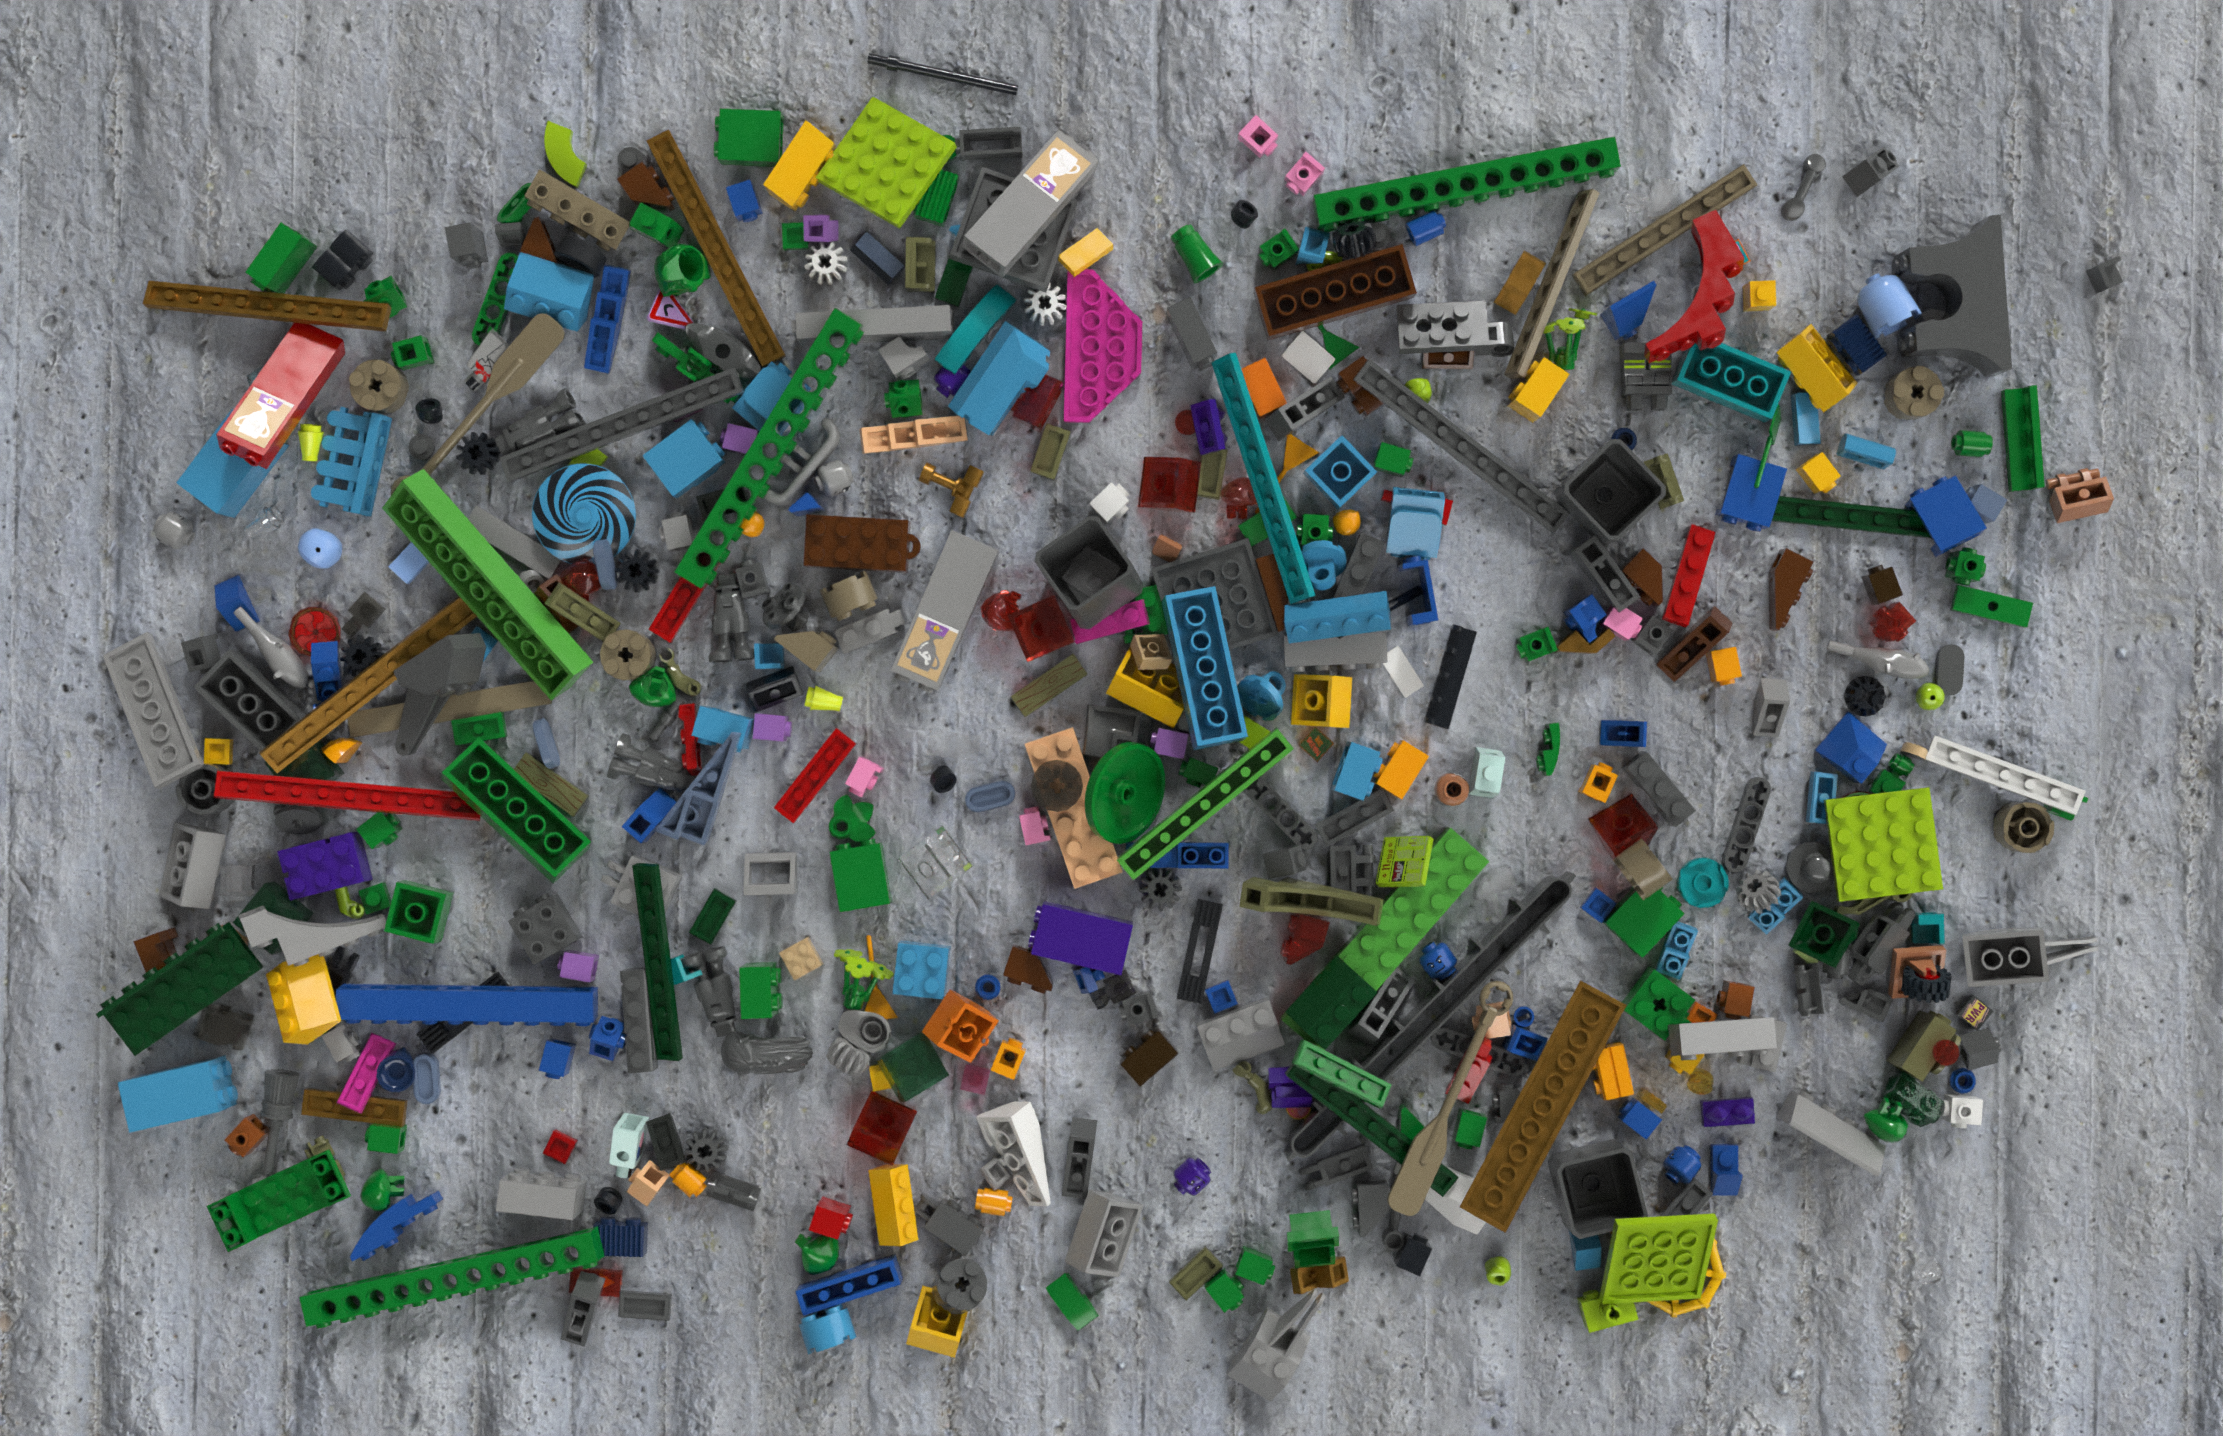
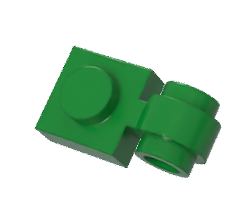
M1895 753L1888 763L1891 771L1888 772L1885 769H1881L1868 791L1876 794L1902 790L1906 782L1901 780L1899 776L1904 775L1907 777L1912 772L1915 766L1912 763V759L1904 754L1899 755Z

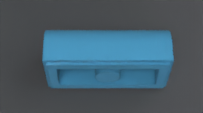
M1845 433L1839 443L1836 454L1837 456L1884 470L1893 464L1896 449Z
M1810 771L1805 822L1827 824L1824 800L1836 798L1838 774Z

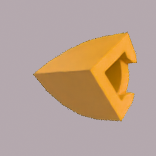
M337 738L329 741L321 749L334 763H347L361 746L362 742L354 738Z

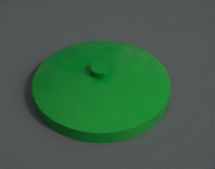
M1136 742L1121 743L1110 749L1095 766L1086 788L1085 814L1091 830L1099 838L1115 844L1128 843L1141 836L1153 823L1160 810L1165 793L1164 767L1160 757L1153 749Z

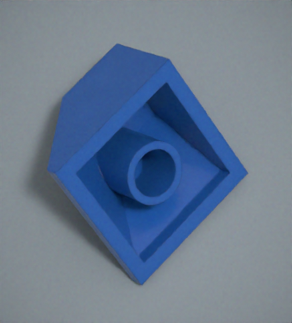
M1655 281L1614 303L1600 314L1615 341L1621 337L1625 341L1638 333L1636 328L1642 325L1657 285Z
M1846 712L1817 746L1815 751L1852 783L1862 784L1879 764L1887 744L1850 712Z

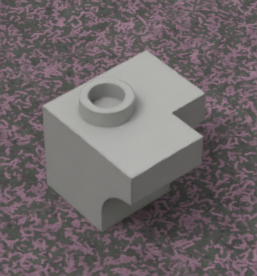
M900 336L878 350L897 380L910 378L921 370L920 366L930 360L922 346L917 348L908 347Z

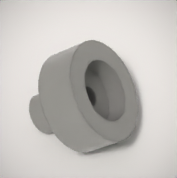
M535 570L523 571L519 574L520 579L533 594L544 583V579Z

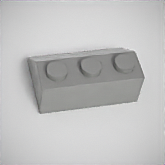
M175 822L159 896L179 906L210 909V904L215 897L214 886L216 877L220 873L219 863L221 854L226 846L225 834L212 829Z
M1268 997L1196 1023L1213 1071L1285 1045Z
M1089 1189L1065 1262L1083 1273L1119 1277L1144 1205L1108 1192Z

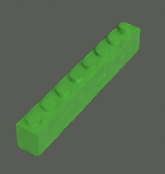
M1276 727L1118 856L1117 861L1129 876L1135 880L1294 748Z

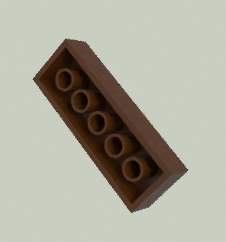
M1403 244L1366 254L1364 257L1360 256L1356 259H1349L1254 288L1253 294L1267 341L1409 300L1414 298L1417 292Z

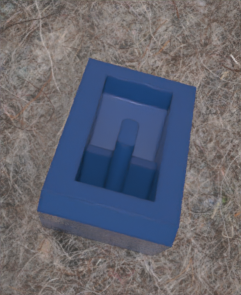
M239 575L214 586L216 608L235 632L246 628L233 614L239 607H242L256 623L260 622Z
M1601 720L1600 745L1646 747V721Z
M1512 1023L1511 1035L1505 1036L1501 1046L1511 1053L1538 1061L1548 1038Z

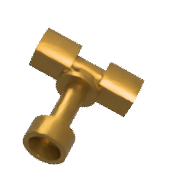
M926 463L920 474L919 481L927 485L932 481L952 490L951 496L955 497L949 512L964 518L971 503L968 500L974 487L978 488L984 471L969 465L964 479L959 477L955 481L935 472L936 466Z

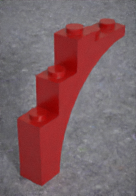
M1717 210L1692 220L1691 234L1698 247L1702 265L1699 289L1690 307L1679 321L1662 335L1645 344L1644 356L1648 363L1663 361L1670 354L1678 350L1685 351L1691 348L1694 343L1702 351L1706 348H1715L1724 341L1726 328L1717 312L1724 313L1734 304L1735 292L1727 278H1733L1743 270L1744 256Z

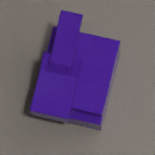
M1290 1066L1268 1068L1272 1108L1311 1107L1312 1095L1285 1075Z

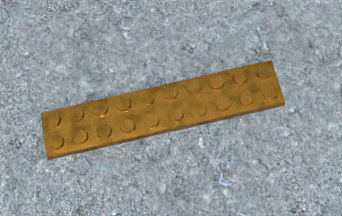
M1580 980L1466 1193L1460 1208L1506 1233L1620 1019L1626 1004Z

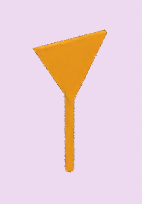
M1292 434L1288 435L1284 465L1277 477L1278 482H1281L1287 471L1319 452ZM1259 507L1256 509L1255 514L1260 512Z
M867 935L869 961H874L871 936ZM876 983L865 1011L877 1013L885 1019L898 1018Z

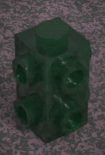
M1904 1071L1889 1077L1880 1095L1881 1099L1884 1097L1888 1098L1889 1107L1891 1108L1895 1106L1896 1101L1900 1102L1902 1105L1900 1113L1906 1116L1912 1124L1920 1128L1930 1123L1934 1124L1942 1114L1940 1109L1944 1101L1936 1096L1934 1091L1924 1087Z

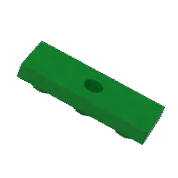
M1956 585L1950 610L2027 628L2033 603ZM1990 602L1993 604L1992 611L1988 608Z

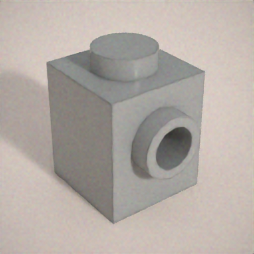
M682 512L668 514V519L661 520L662 527H659L662 542H666L667 549L671 552L688 549L695 539L690 516L683 515Z

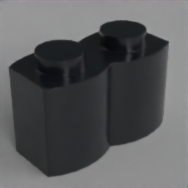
M344 230L334 240L329 249L317 259L312 268L338 290L342 288L347 289L355 281L354 275L360 269L364 270L370 265L373 252L353 233Z

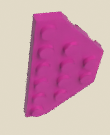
M1085 269L1075 277L1069 271L1067 272L1064 423H1090L1141 374L1143 321L1128 308L1124 301L1108 287L1093 269Z

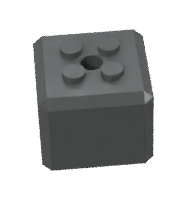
M1611 439L1602 444L1555 489V499L1591 536L1596 535L1602 544L1618 541L1666 494V486L1621 439ZM1600 488H1607L1610 491L1611 498L1608 502H1603L1598 498Z
M1088 516L1036 552L1035 563L1078 626L1082 629L1092 628L1142 593L1143 583L1133 564L1099 517ZM1092 579H1102L1101 585L1099 587H1089V583Z
M1611 1139L1554 1153L1549 1158L1548 1166L1562 1222L1579 1239L1613 1231L1615 1219L1648 1217L1633 1153L1619 1141ZM1592 1176L1597 1177L1599 1180L1597 1188L1593 1190L1587 1189L1585 1186L1586 1180Z

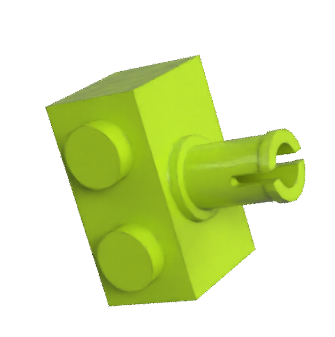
M1597 1290L1586 1291L1583 1293V1296L1577 1298L1584 1326L1589 1333L1639 1320L1634 1303L1602 1304L1599 1298L1600 1292Z

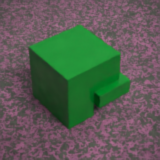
M1330 1210L1289 1214L1290 1232H1287L1288 1252H1293L1295 1269L1335 1264L1334 1247L1339 1246L1338 1227H1332Z

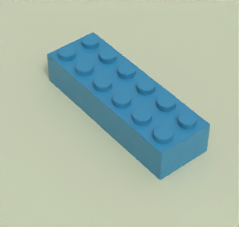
M1216 587L1165 595L1161 602L1193 751L1245 740L1248 734Z

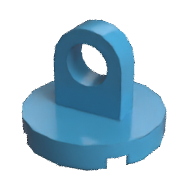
M1327 540L1314 541L1302 547L1301 552L1313 588L1316 590L1331 588L1335 584L1336 577L1342 574L1346 568L1347 559L1343 547L1340 545L1337 547L1333 545V542Z
M1272 671L1262 677L1247 675L1237 685L1240 702L1251 715L1255 717L1259 715L1263 717L1261 720L1270 721L1274 720L1282 712L1284 704L1281 695L1285 691L1286 683L1280 673ZM1269 679L1274 681L1276 688L1269 682Z

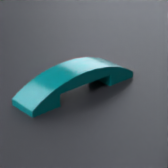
M996 284L955 330L935 357V361L953 374H956L970 358L974 349L999 319L1005 316L1017 299Z

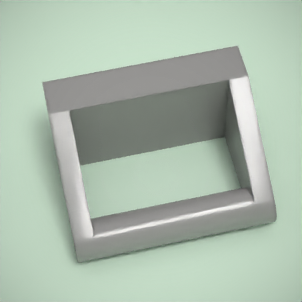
M796 852L745 854L744 895L796 894L798 892ZM790 862L789 882L752 883V863Z

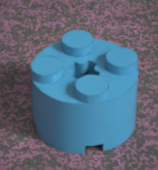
M839 1304L827 1308L824 1315L819 1316L818 1312L801 1318L799 1328L808 1355L814 1352V1348L816 1352H820L844 1343L843 1340L848 1339V1335L850 1340L857 1337L847 1307L843 1308V1305Z

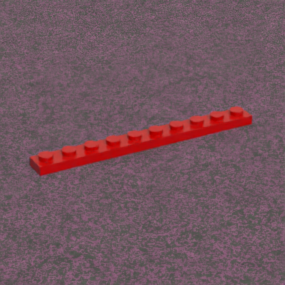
M217 771L214 798L480 821V815L454 791Z

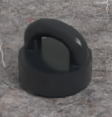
M1239 200L1231 211L1233 222L1243 229L1249 228L1258 217V211L1255 206L1245 200Z
M427 398L421 400L415 406L417 417L422 422L436 424L442 421L443 414L439 400Z
M946 765L938 767L930 777V784L938 793L950 791L957 781L955 774Z
M604 1187L595 1197L594 1204L601 1212L612 1215L619 1209L623 1198L616 1189Z

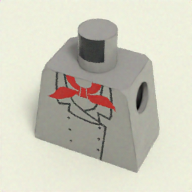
M493 328L488 332L467 362V366L473 372L464 382L473 391H476L484 382L488 385L495 362L510 346Z

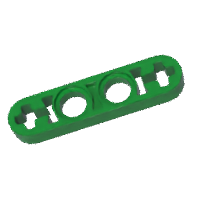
M514 253L503 254L496 266L472 331V339L478 346L482 342V338L479 337L480 332L485 333L487 325L483 324L484 320L494 324L495 327L493 329L500 334L508 310H504L506 294L498 295L496 293V286L500 282L508 284L509 279L502 277L501 273L507 275L509 270L505 266L507 261L511 262L514 259V263H516L518 256ZM511 268L508 275L510 277L514 268ZM494 305L498 306L500 315L496 319H489L487 316L488 308ZM489 326L487 334L492 329V327Z

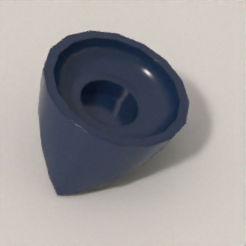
M405 1047L391 1052L380 1062L377 1068V1080L385 1090L390 1092L407 1090L415 1079L414 1062Z

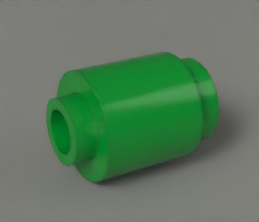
M1959 430L1956 435H1953L1951 440V448L1957 456L1983 457L1991 453L1993 446L1992 436L1980 431Z

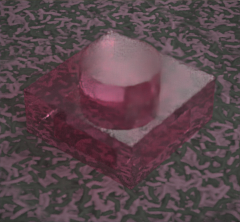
M966 1063L960 1090L985 1095L991 1069Z

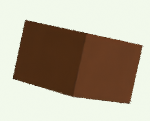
M540 217L534 218L520 252L561 264L555 257L554 252L556 249L545 222Z

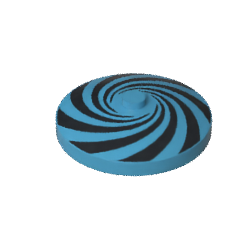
M579 463L568 465L555 471L542 483L534 498L532 521L538 539L552 555L570 564L588 566L596 565L593 555L595 541L607 539L611 545L613 557L627 545L635 527L636 508L630 490L615 473L598 465Z

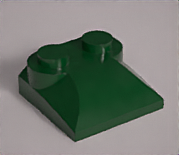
M1811 900L1788 946L1836 968L1849 944L1856 939L1860 924Z

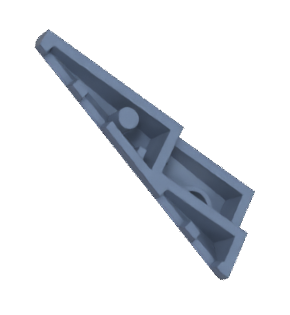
M732 732L656 827V832L676 840L683 837L701 845H705L708 842L742 733Z

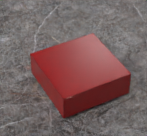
M555 1129L543 1154L566 1164L578 1140Z

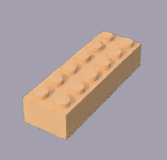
M1074 727L1025 743L1074 889L1122 873L1123 870L1117 861L1118 855L1114 844L1099 838L1091 830L1086 819L1085 793L1090 774Z

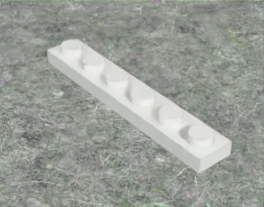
M1935 735L1925 759L2073 815H2077L2086 792L2085 790Z

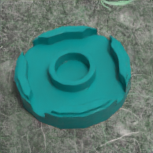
M1706 857L1694 858L1686 862L1679 870L1677 876V890L1681 898L1689 905L1698 908H1710L1720 903L1729 887L1728 875L1724 867L1715 860Z

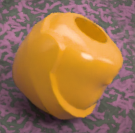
M1353 509L1337 512L1333 516L1335 530L1345 536L1355 534L1361 525L1359 512Z
M755 512L750 521L745 519L741 526L744 529L742 534L752 538L758 537L764 529V518L758 512Z

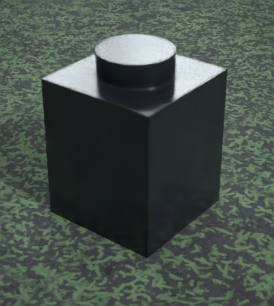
M1406 1233L1404 1245L1394 1259L1396 1266L1420 1277L1432 1251L1431 1245L1427 1243L1428 1239L1417 1233H1414L1413 1236Z

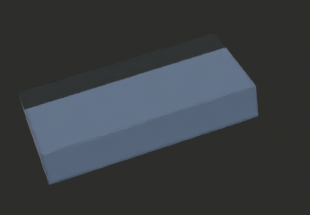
M868 232L850 249L861 262L887 285L905 268L895 256Z

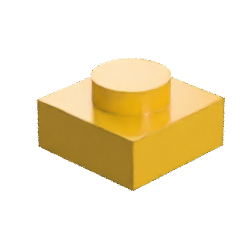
M205 738L204 764L231 765L233 763V739Z
M895 1061L869 1066L873 1092L899 1087Z

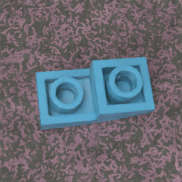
M1785 877L1779 882L1782 895L1777 897L1778 904H1771V911L1766 908L1763 909L1761 915L1756 911L1748 915V918L1766 935L1803 898V894Z
M1678 921L1667 933L1656 971L1679 980L1681 979L1690 958V949L1698 933L1697 928Z

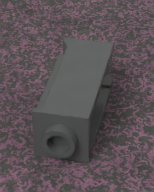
M1020 127L959 130L960 138H955L956 154H961L962 161L1010 157L1023 158ZM1010 139L1011 149L970 151V142Z

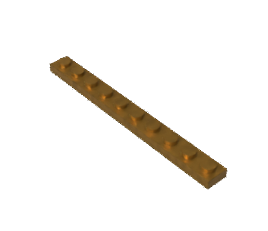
M668 129L646 140L762 367L765 368L771 361L774 363L786 357L672 133Z
M148 281L142 303L147 308L384 332L387 330L392 309L385 303L160 281Z
M458 596L259 752L260 755L276 773H279L397 680L393 672L395 669L447 635H454L477 616Z

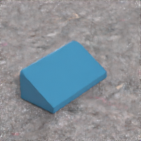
M1794 393L1791 395L1794 446L1821 444L1818 409L1810 402V395L1808 393Z

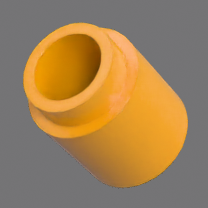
M684 1163L678 1165L670 1173V1177L673 1179L672 1182L689 1198L692 1195L698 1197L707 1187L704 1183L707 1178L696 1170L692 1164Z
M988 1187L978 1189L975 1209L981 1210V1213L1005 1216V1212H1011L1013 1197L1008 1196L1009 1191L996 1189L993 1191L992 1188Z

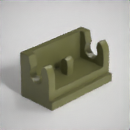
M906 237L905 289L907 292H935L936 241H933L932 238Z

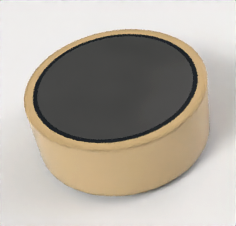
M1909 742L1903 743L1900 750L1901 753L1919 760H1925L1928 754L1926 748Z

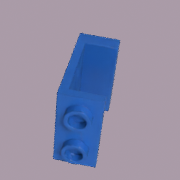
M1740 454L1733 456L1730 467H1733L1722 507L1716 510L1715 515L1721 516V521L1729 524L1744 523L1746 524L1745 528L1760 532L1761 529L1770 528L1787 468L1766 462L1759 488H1755L1754 484L1761 461Z
M1956 475L1950 479L1944 476L1932 483L1933 487L1926 491L1924 488L1914 491L1909 495L1910 499L1905 504L1907 509L1914 507L1935 543L1930 548L1935 557L1981 535L1987 529Z
M1420 556L1405 558V560H1402L1403 564L1397 567V571L1418 568L1425 606L1424 613L1406 616L1407 626L1438 621L1428 559L1421 560Z

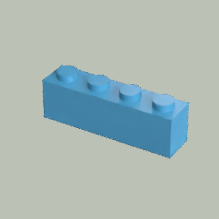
M1387 591L1285 605L1284 623L1289 644L1390 630L1391 617Z

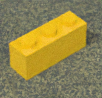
M885 1164L868 1170L879 1246H903L919 1240L908 1164Z

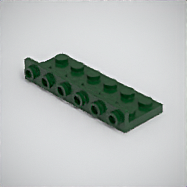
M230 922L222 927L217 923L205 931L208 935L205 939L200 941L197 937L184 946L187 950L180 956L175 952L163 962L166 966L160 970L154 967L143 974L142 977L145 979L143 982L137 985L133 981L121 990L124 995L117 1000L112 996L100 1004L102 1010L96 1013V1016L98 1018L101 1016L106 1018L134 1056L263 968L262 964Z

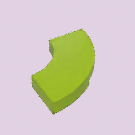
M548 121L544 135L548 160L561 178L578 188L587 164L580 160L573 151L571 142L573 131Z

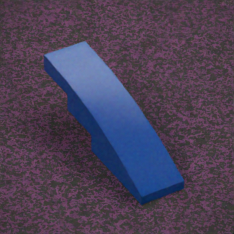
M605 265L603 268L601 288L597 292L594 317L591 318L584 363L585 369L610 373L627 298L631 274L629 269Z

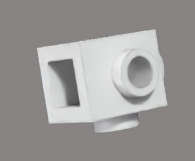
M1111 482L1089 504L1108 524L1114 517L1119 519L1129 510L1126 506L1129 503V500L1126 498L1129 493L1120 484L1115 486Z
M1944 1094V1100L1940 1103L1942 1119L1950 1122L1951 1127L1967 1128V1124L1981 1125L1983 1099L1976 1096Z

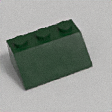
M1336 955L1288 1007L1285 1013L1326 1050L1377 994V991Z

